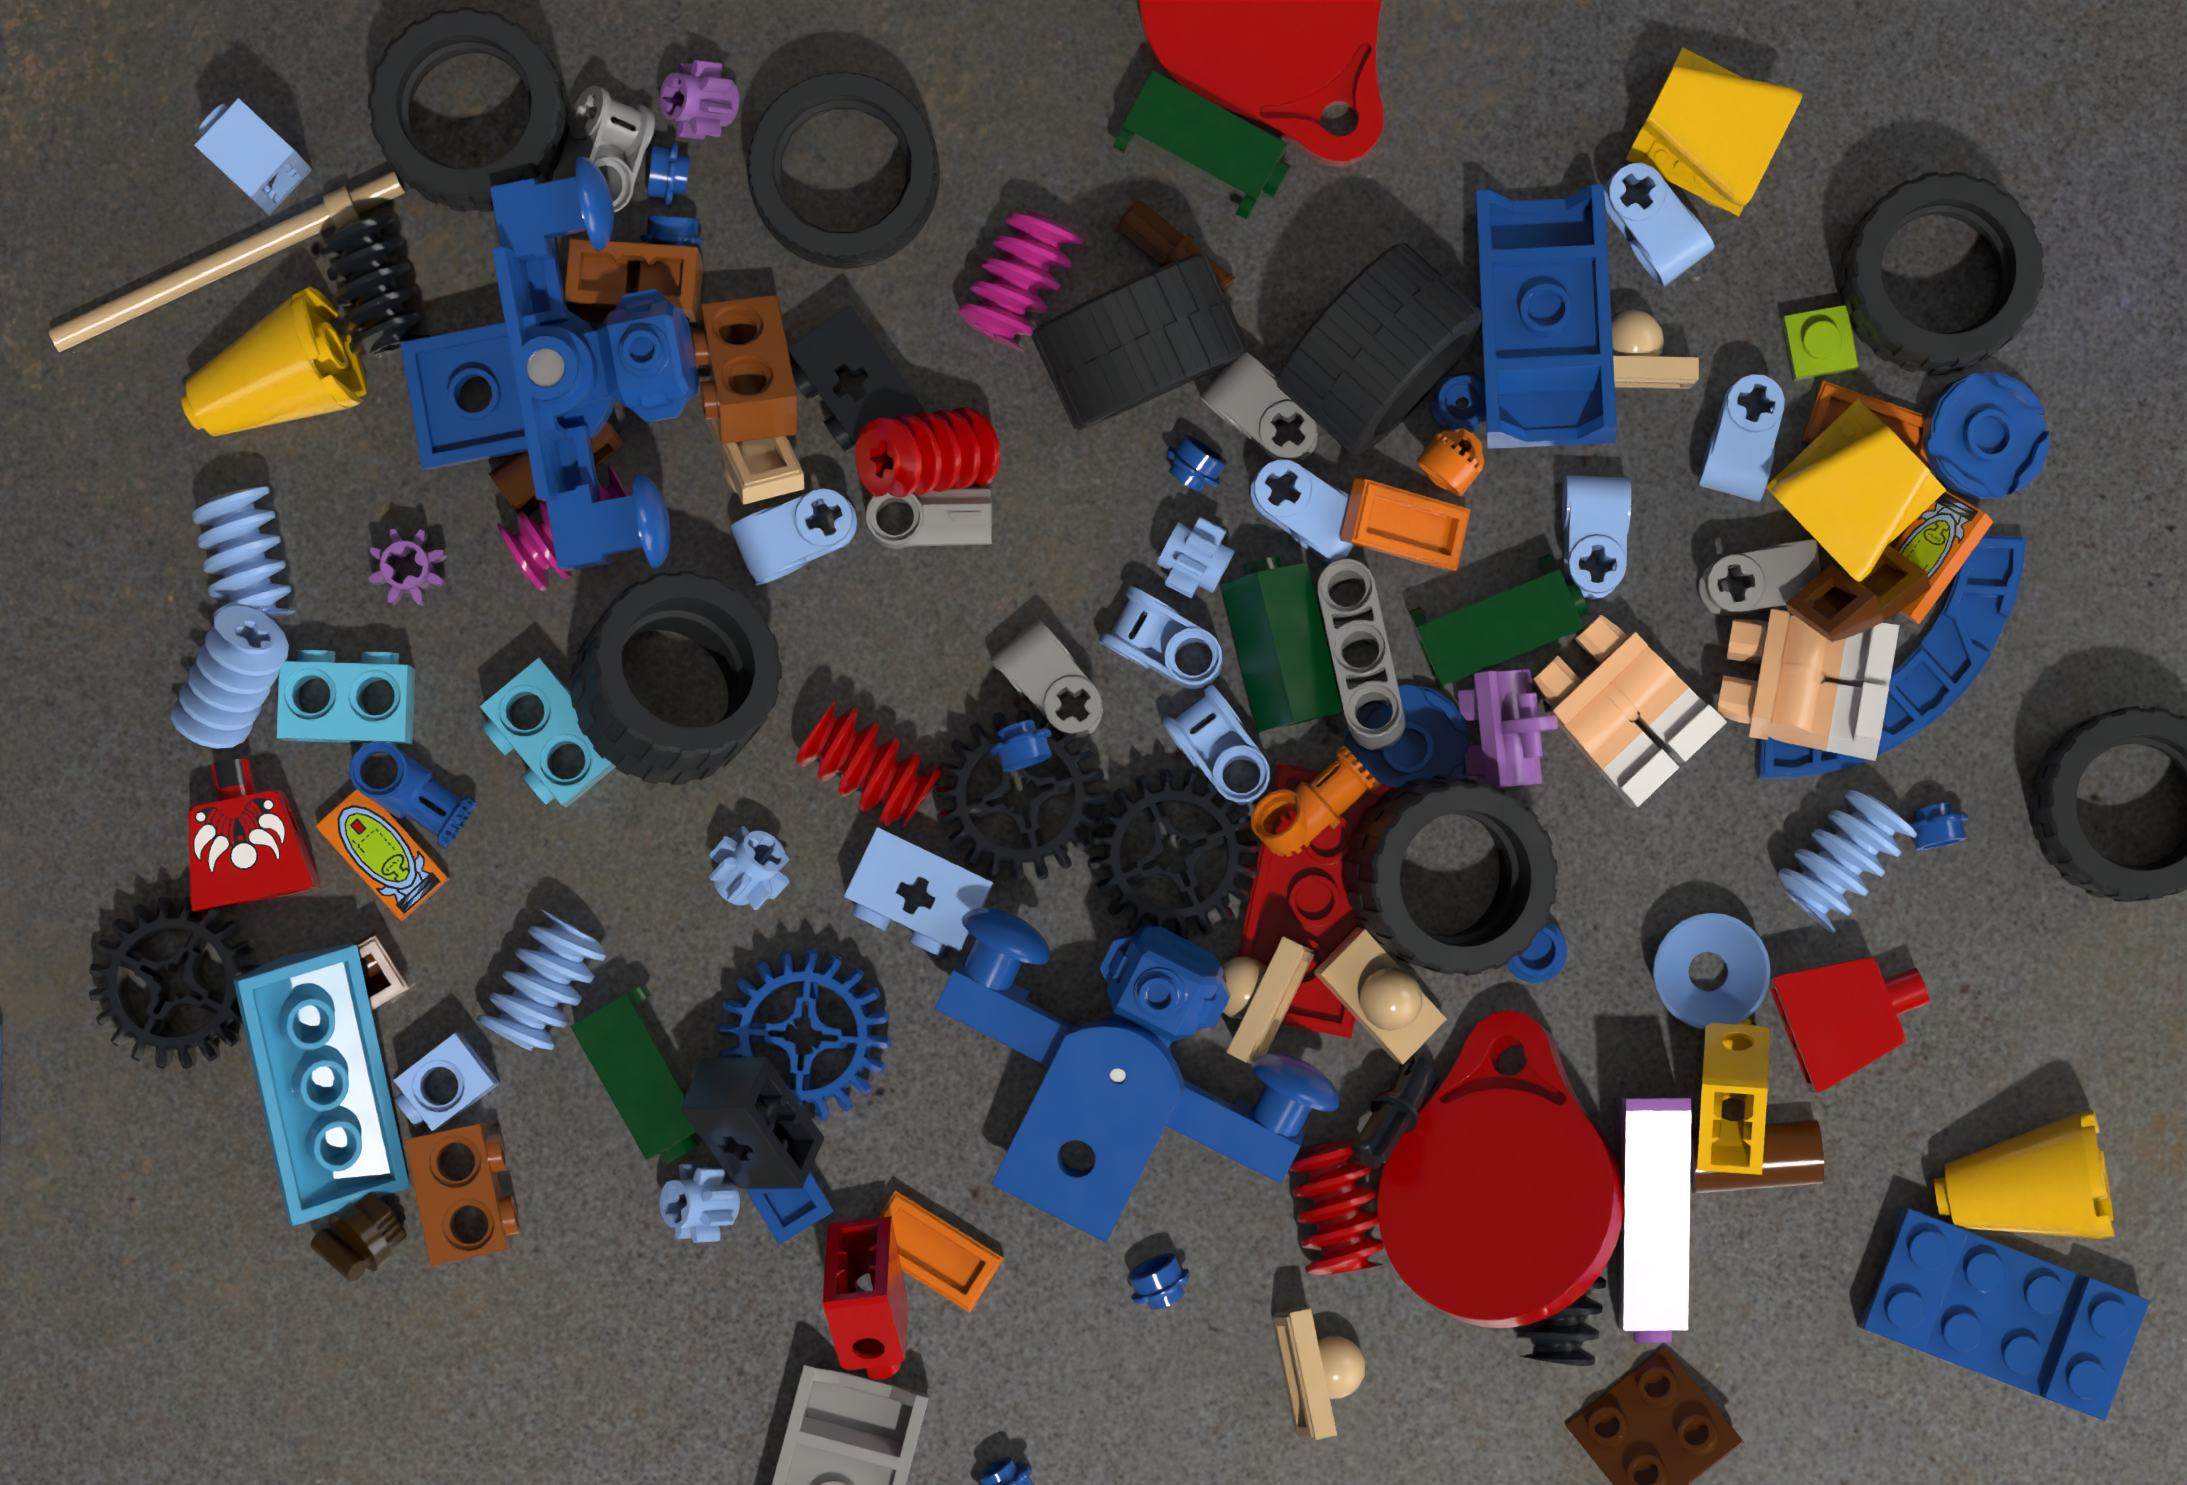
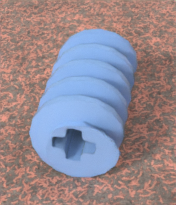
M267 486L242 489L209 498L206 504L194 510L191 514L195 524L213 526V528L197 538L200 548L218 551V553L204 561L202 564L203 570L208 574L224 576L208 588V594L211 598L229 601V603L217 609L213 613V617L221 609L230 606H248L261 611L272 620L283 618L296 612V610L276 608L275 602L292 591L290 585L271 583L270 580L272 575L286 567V563L284 560L265 557V551L281 542L278 535L260 533L259 527L275 518L274 511L256 509L254 506L255 501L270 493V489Z
M230 606L221 609L214 617V626L207 632L205 644L197 653L196 663L188 672V680L181 687L179 699L171 708V721L175 728L187 739L202 746L219 749L232 748L243 743L252 730L253 722L261 712L262 704L270 694V687L276 681L279 669L288 657L289 644L286 636L274 620L261 611L248 606Z
M1848 790L1844 795V801L1852 815L1839 810H1831L1827 816L1836 834L1821 829H1815L1811 833V839L1819 853L1817 854L1806 849H1798L1794 853V858L1802 873L1788 868H1782L1778 872V878L1789 898L1809 917L1832 933L1836 930L1826 915L1827 912L1831 909L1847 916L1852 913V909L1843 896L1844 892L1848 890L1862 896H1866L1869 893L1860 877L1862 871L1864 870L1880 877L1886 873L1876 857L1879 851L1897 858L1902 854L1893 838L1896 831L1912 838L1917 836L1913 828L1884 803L1871 795H1865L1854 790Z
M543 909L541 911L552 923L551 928L531 925L528 929V933L540 946L539 949L536 951L517 948L515 955L527 968L525 973L505 970L502 974V977L514 990L513 994L506 995L492 992L489 997L501 1012L499 1018L479 1015L477 1021L487 1028L529 1051H532L533 1047L552 1050L555 1047L556 1042L545 1029V1026L564 1028L569 1022L566 1015L557 1006L558 1003L578 1005L582 998L570 984L571 981L591 983L595 977L583 962L584 958L603 961L608 955L595 938Z

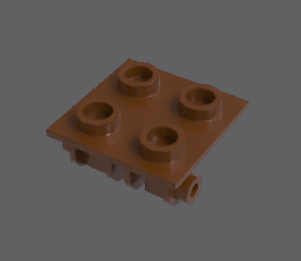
M1666 1346L1565 1425L1613 1485H1691L1744 1443L1743 1439Z

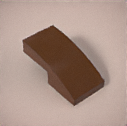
M1887 545L1871 573L1861 582H1857L1847 572H1843L1831 564L1786 602V606L1790 613L1829 641L1834 642L1862 633L1882 623L1917 600L1931 586L1927 571Z

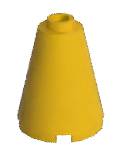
M311 286L295 292L186 380V394L182 395L181 403L185 415L192 426L197 430L204 428L212 436H219L350 409L362 403L363 400L359 397L366 395L368 388L364 367L360 356L350 351L351 335L348 334L340 338L329 320L340 316L331 302L319 290Z
M2080 1111L1946 1163L1945 1177L1934 1178L1935 1195L1940 1217L1951 1215L1954 1226L1967 1229L2093 1239L2115 1237V1231L2111 1222L2114 1221L2104 1152L2101 1151V1148H2098L2096 1133H2100L2095 1111Z

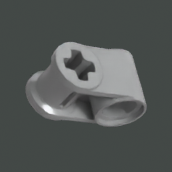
M596 85L588 87L582 92L573 108L570 129L559 163L554 171L553 181L576 177L577 157H587L599 167L605 177L611 193L614 212L620 211L628 204L633 195L634 183L644 152L653 136L655 128L653 110L642 104L630 107L611 99L609 92L604 88Z
M1248 352L1228 363L1199 395L1200 399L1221 419L1240 434H1245L1274 460H1290L1300 463L1311 456L1317 446L1318 432L1316 422L1277 387V378ZM1296 419L1303 422L1299 428L1303 438L1301 444L1297 446L1291 441H1287L1281 447L1275 444L1278 440V433L1275 428L1277 422L1281 420L1287 425L1294 423Z
M1806 540L1762 548L1760 551L1733 554L1719 559L1717 562L1710 564L1699 578L1698 595L1701 603L1709 612L1718 616L1728 617L1769 610L1771 612V609L1788 611L1786 602L1822 573L1817 541ZM1728 570L1732 580H1742L1744 584V591L1734 596V602L1730 592H1720L1718 588V581L1727 577Z
M1039 618L1032 621L989 659L1025 702L1029 701L1037 712L1054 726L1053 730L1061 735L1063 732L1077 733L1075 739L1084 738L1093 733L1101 723L1103 707L1100 694L1095 685L1074 663L1075 660ZM1067 693L1075 700L1083 695L1087 696L1089 699L1084 705L1088 715L1087 718L1081 722L1073 716L1068 717L1064 721L1059 718L1063 712L1060 701L1061 697Z

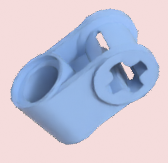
M1643 163L1629 164L1620 168L1604 184L1606 214L1628 241L1643 268L1661 287L1668 285L1714 250V243L1703 225L1681 203L1661 174L1652 166ZM1622 180L1629 186H1634L1639 182L1645 186L1647 193L1641 198V202L1645 207L1644 210L1637 203L1631 204L1628 207L1622 203L1620 197L1626 192V187Z
M1752 374L1741 378L1727 390L1722 401L1715 430H1713L1706 448L1698 486L1756 502L1761 501L1772 468L1775 454L1774 445L1785 405L1782 389L1773 379L1765 375ZM1755 388L1761 391L1760 402L1769 405V412L1759 414L1752 422L1745 419L1747 414L1746 408L1738 405L1737 400L1738 397H1746Z
M1276 460L1268 463L1254 476L1250 485V498L1254 508L1262 516L1292 535V538L1297 543L1326 563L1331 564L1340 559H1346L1354 547L1353 544L1340 541L1350 499L1348 494L1331 484L1325 483L1299 464L1290 460ZM1285 474L1293 480L1289 491L1296 498L1294 503L1285 499L1278 505H1273L1268 500L1272 490L1265 484L1267 477L1276 481Z
M1565 475L1562 495V529L1564 532L1563 573L1565 582L1573 579L1575 584L1580 587L1584 599L1596 600L1604 598L1614 590L1625 575L1627 566V534L1631 516V481L1629 477ZM1591 553L1598 554L1600 565L1610 566V571L1605 572L1598 583L1591 582L1590 571L1580 570L1579 565L1584 564Z
M823 488L811 491L782 505H775L751 514L732 524L730 530L754 585L759 586L786 576L802 568L808 562L844 547L856 534L858 518L856 510L850 501L834 490ZM823 504H826L834 512L842 511L843 516L834 521L836 532L832 535H827L820 528L812 529L811 523L819 519L817 508Z
M1129 586L1125 593L1129 601L1111 632L1102 633L1098 641L1127 660L1145 669L1149 668L1183 688L1200 690L1213 684L1220 676L1223 668V654L1217 639L1208 631L1181 617L1177 611L1136 587ZM1144 616H1147L1142 626L1140 627L1138 633L1136 634L1135 638L1132 640L1131 637L1134 634L1139 623L1141 622L1142 618ZM1197 642L1210 649L1212 662L1206 672L1190 676L1178 669L1176 657L1183 646Z
M1210 684L1204 689L1205 697L1177 718L1173 719L1167 716L1161 721V724L1193 767L1197 766L1206 780L1215 786L1218 791L1217 794L1224 801H1234L1239 804L1237 807H1249L1259 802L1267 793L1270 784V768L1265 756L1245 732L1246 728L1216 687ZM1211 717H1215L1214 720H1212L1198 732H1196L1195 734H1191V732H1193L1195 729H1197ZM1236 760L1250 761L1260 772L1258 785L1247 793L1231 791L1223 781L1225 768Z

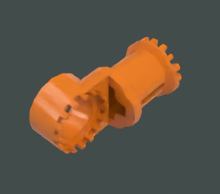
M1465 429L1445 430L1435 435L1418 457L1416 463L1427 473L1428 478L1435 486L1462 496L1483 470V446L1473 433ZM1462 447H1465L1466 452L1461 456L1459 451Z
M1344 745L1336 751L1337 758L1310 783L1302 781L1292 791L1281 789L1271 792L1262 798L1254 808L1251 816V828L1255 835L1274 854L1276 853L1282 857L1285 854L1289 857L1293 856L1292 851H1295L1297 854L1302 851L1300 847L1302 845L1308 847L1310 841L1328 825L1333 829L1341 823L1339 816L1366 791L1374 792L1380 786L1379 782L1357 761L1356 757ZM1289 811H1296L1294 822L1288 829L1278 834H1271V830L1274 827L1273 824L1278 822L1279 816L1282 814L1286 815Z

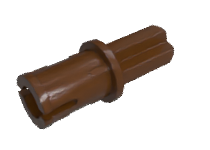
M1142 201L1134 203L1124 213L1117 225L1119 231L1157 262L1160 268L1193 254H1205L1192 243L1195 238L1194 235L1188 233L1184 236ZM1207 255L1225 293L1234 281L1235 276L1227 273Z

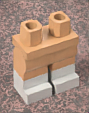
M1771 609L1769 622L1733 619L1727 659L1760 664L1759 680L1754 681L1723 675L1717 712L1722 717L1733 721L1751 724L1749 737L1768 740V737L1789 744L1876 761L1900 625L1880 623L1862 633L1831 642L1796 616H1790V612Z
M1599 615L1574 638L1597 664L1580 679L1559 656H1555L1532 678V682L1543 699L1551 706L1546 714L1548 716H1557L1558 727L1562 729L1566 736L1630 808L1639 807L1680 768L1668 754L1677 763L1686 762L1727 721L1713 707L1698 697L1663 659L1648 647L1649 645L1636 632L1626 635L1614 623ZM1636 720L1665 749V751L1663 749H1659L1656 746V744L1638 727V725L1635 723Z

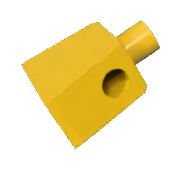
M1749 1018L1739 1024L1711 1023L1706 1026L1697 1171L1762 1175L1771 1030L1765 1026H1756ZM1731 1098L1743 1101L1745 1103L1744 1118L1739 1121L1724 1119L1722 1117V1101Z

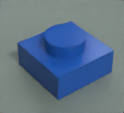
M811 1171L802 1189L746 1190L779 1245L835 1211Z

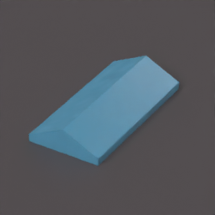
M349 943L281 956L233 979L288 1224L296 1226L338 1212L348 1203L355 1205L369 1192H373L378 1198L409 1189V1180L357 945Z

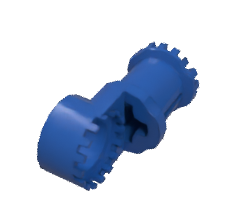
M371 742L363 745L351 760L350 777L353 785L361 794L397 818L401 819L407 816L436 835L437 845L443 849H446L453 839L457 837L458 832L455 831L456 829L461 832L463 826L460 825V822L467 823L477 805V801L471 797L462 800L431 779V770L389 743ZM376 753L391 755L398 766V775L395 781L384 789L369 787L362 776L364 762ZM428 799L443 809L446 815L444 817L440 816L424 805L423 800Z

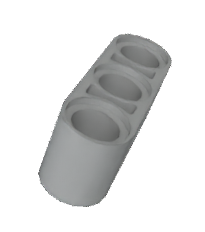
M1340 559L1329 564L1321 573L1318 581V595L1344 714L1353 739L1361 747L1372 751L1385 750L1394 746L1402 737L1405 729V714L1375 580L1370 570L1361 562L1352 559ZM1345 582H1355L1366 590L1363 599L1351 607H1342L1331 600L1333 591ZM1367 642L1379 650L1377 659L1365 668L1350 666L1344 660L1347 650L1357 643ZM1372 703L1387 705L1393 711L1392 717L1384 727L1379 729L1363 727L1358 722V716L1365 706Z

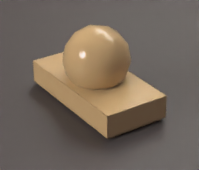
M1636 309L1623 310L1611 317L1615 388L1690 389L1699 380V357H1659L1662 353L1664 337L1662 328L1654 317L1645 311Z
M705 420L724 462L723 471L726 482L739 495L743 505L804 489V473L786 436L721 444L717 420Z
M1357 927L1314 971L1316 976L1397 1063L1404 1064L1447 1020L1425 996L1417 980L1407 971L1401 969L1366 929Z
M1282 937L1268 967L1258 959L1247 956L1232 958L1221 965L1224 971L1222 978L1231 994L1223 1013L1231 1018L1242 1020L1226 1053L1249 1064L1256 1057L1267 1053L1314 957V954H1312L1314 950L1291 939Z
M1293 1308L1275 1312L1272 1318L1296 1434L1300 1439L1309 1440L1337 1436L1330 1399H1342L1352 1394L1360 1386L1365 1376V1359L1360 1349L1345 1337L1326 1336L1317 1340L1311 1308Z

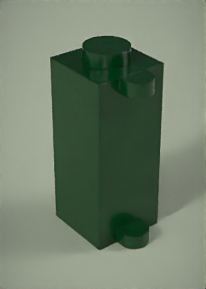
M1153 70L1125 119L1113 145L1114 149L1124 154L1132 141L1239 199L1242 202L1235 215L1246 221L1262 194L1272 199L1275 197L1291 167L1290 164L1282 161L1287 143Z
M1551 554L1538 558L1543 576L1433 621L1427 622L1421 607L1408 611L1415 629L1414 633L1438 690L1471 677L1474 673L1483 672L1574 635L1584 629L1580 617L1589 614L1582 591L1573 579L1565 582L1561 570L1557 568Z
M1275 556L1242 565L1245 576L1223 583L1221 588L1257 733L1270 732L1343 712L1344 709L1308 563L1282 567L1280 556Z
M643 985L570 1027L645 1159L649 1160L661 1154L665 1163L668 1164L700 1145L694 1136L697 1133L680 1110L686 1090L637 1005L651 997L646 985Z

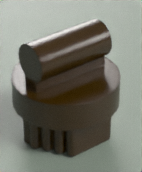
M369 1192L355 1205L348 1203L340 1211L332 1213L329 1216L330 1227L320 1230L313 1237L310 1246L349 1282H353L363 1275L366 1268L371 1271H377L392 1257L391 1250L407 1237V1234L401 1223L397 1220V1216L393 1214V1210L373 1192Z

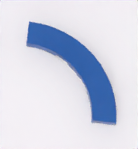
M1984 535L1955 574L1943 606L1930 630L1915 650L1891 673L1877 756L1890 751L1915 736L1941 716L1967 690L1987 663L2016 600L2023 571L2026 537ZM1768 737V740H1759L1758 779H1792L1825 774L1857 765L1868 759L1789 744Z

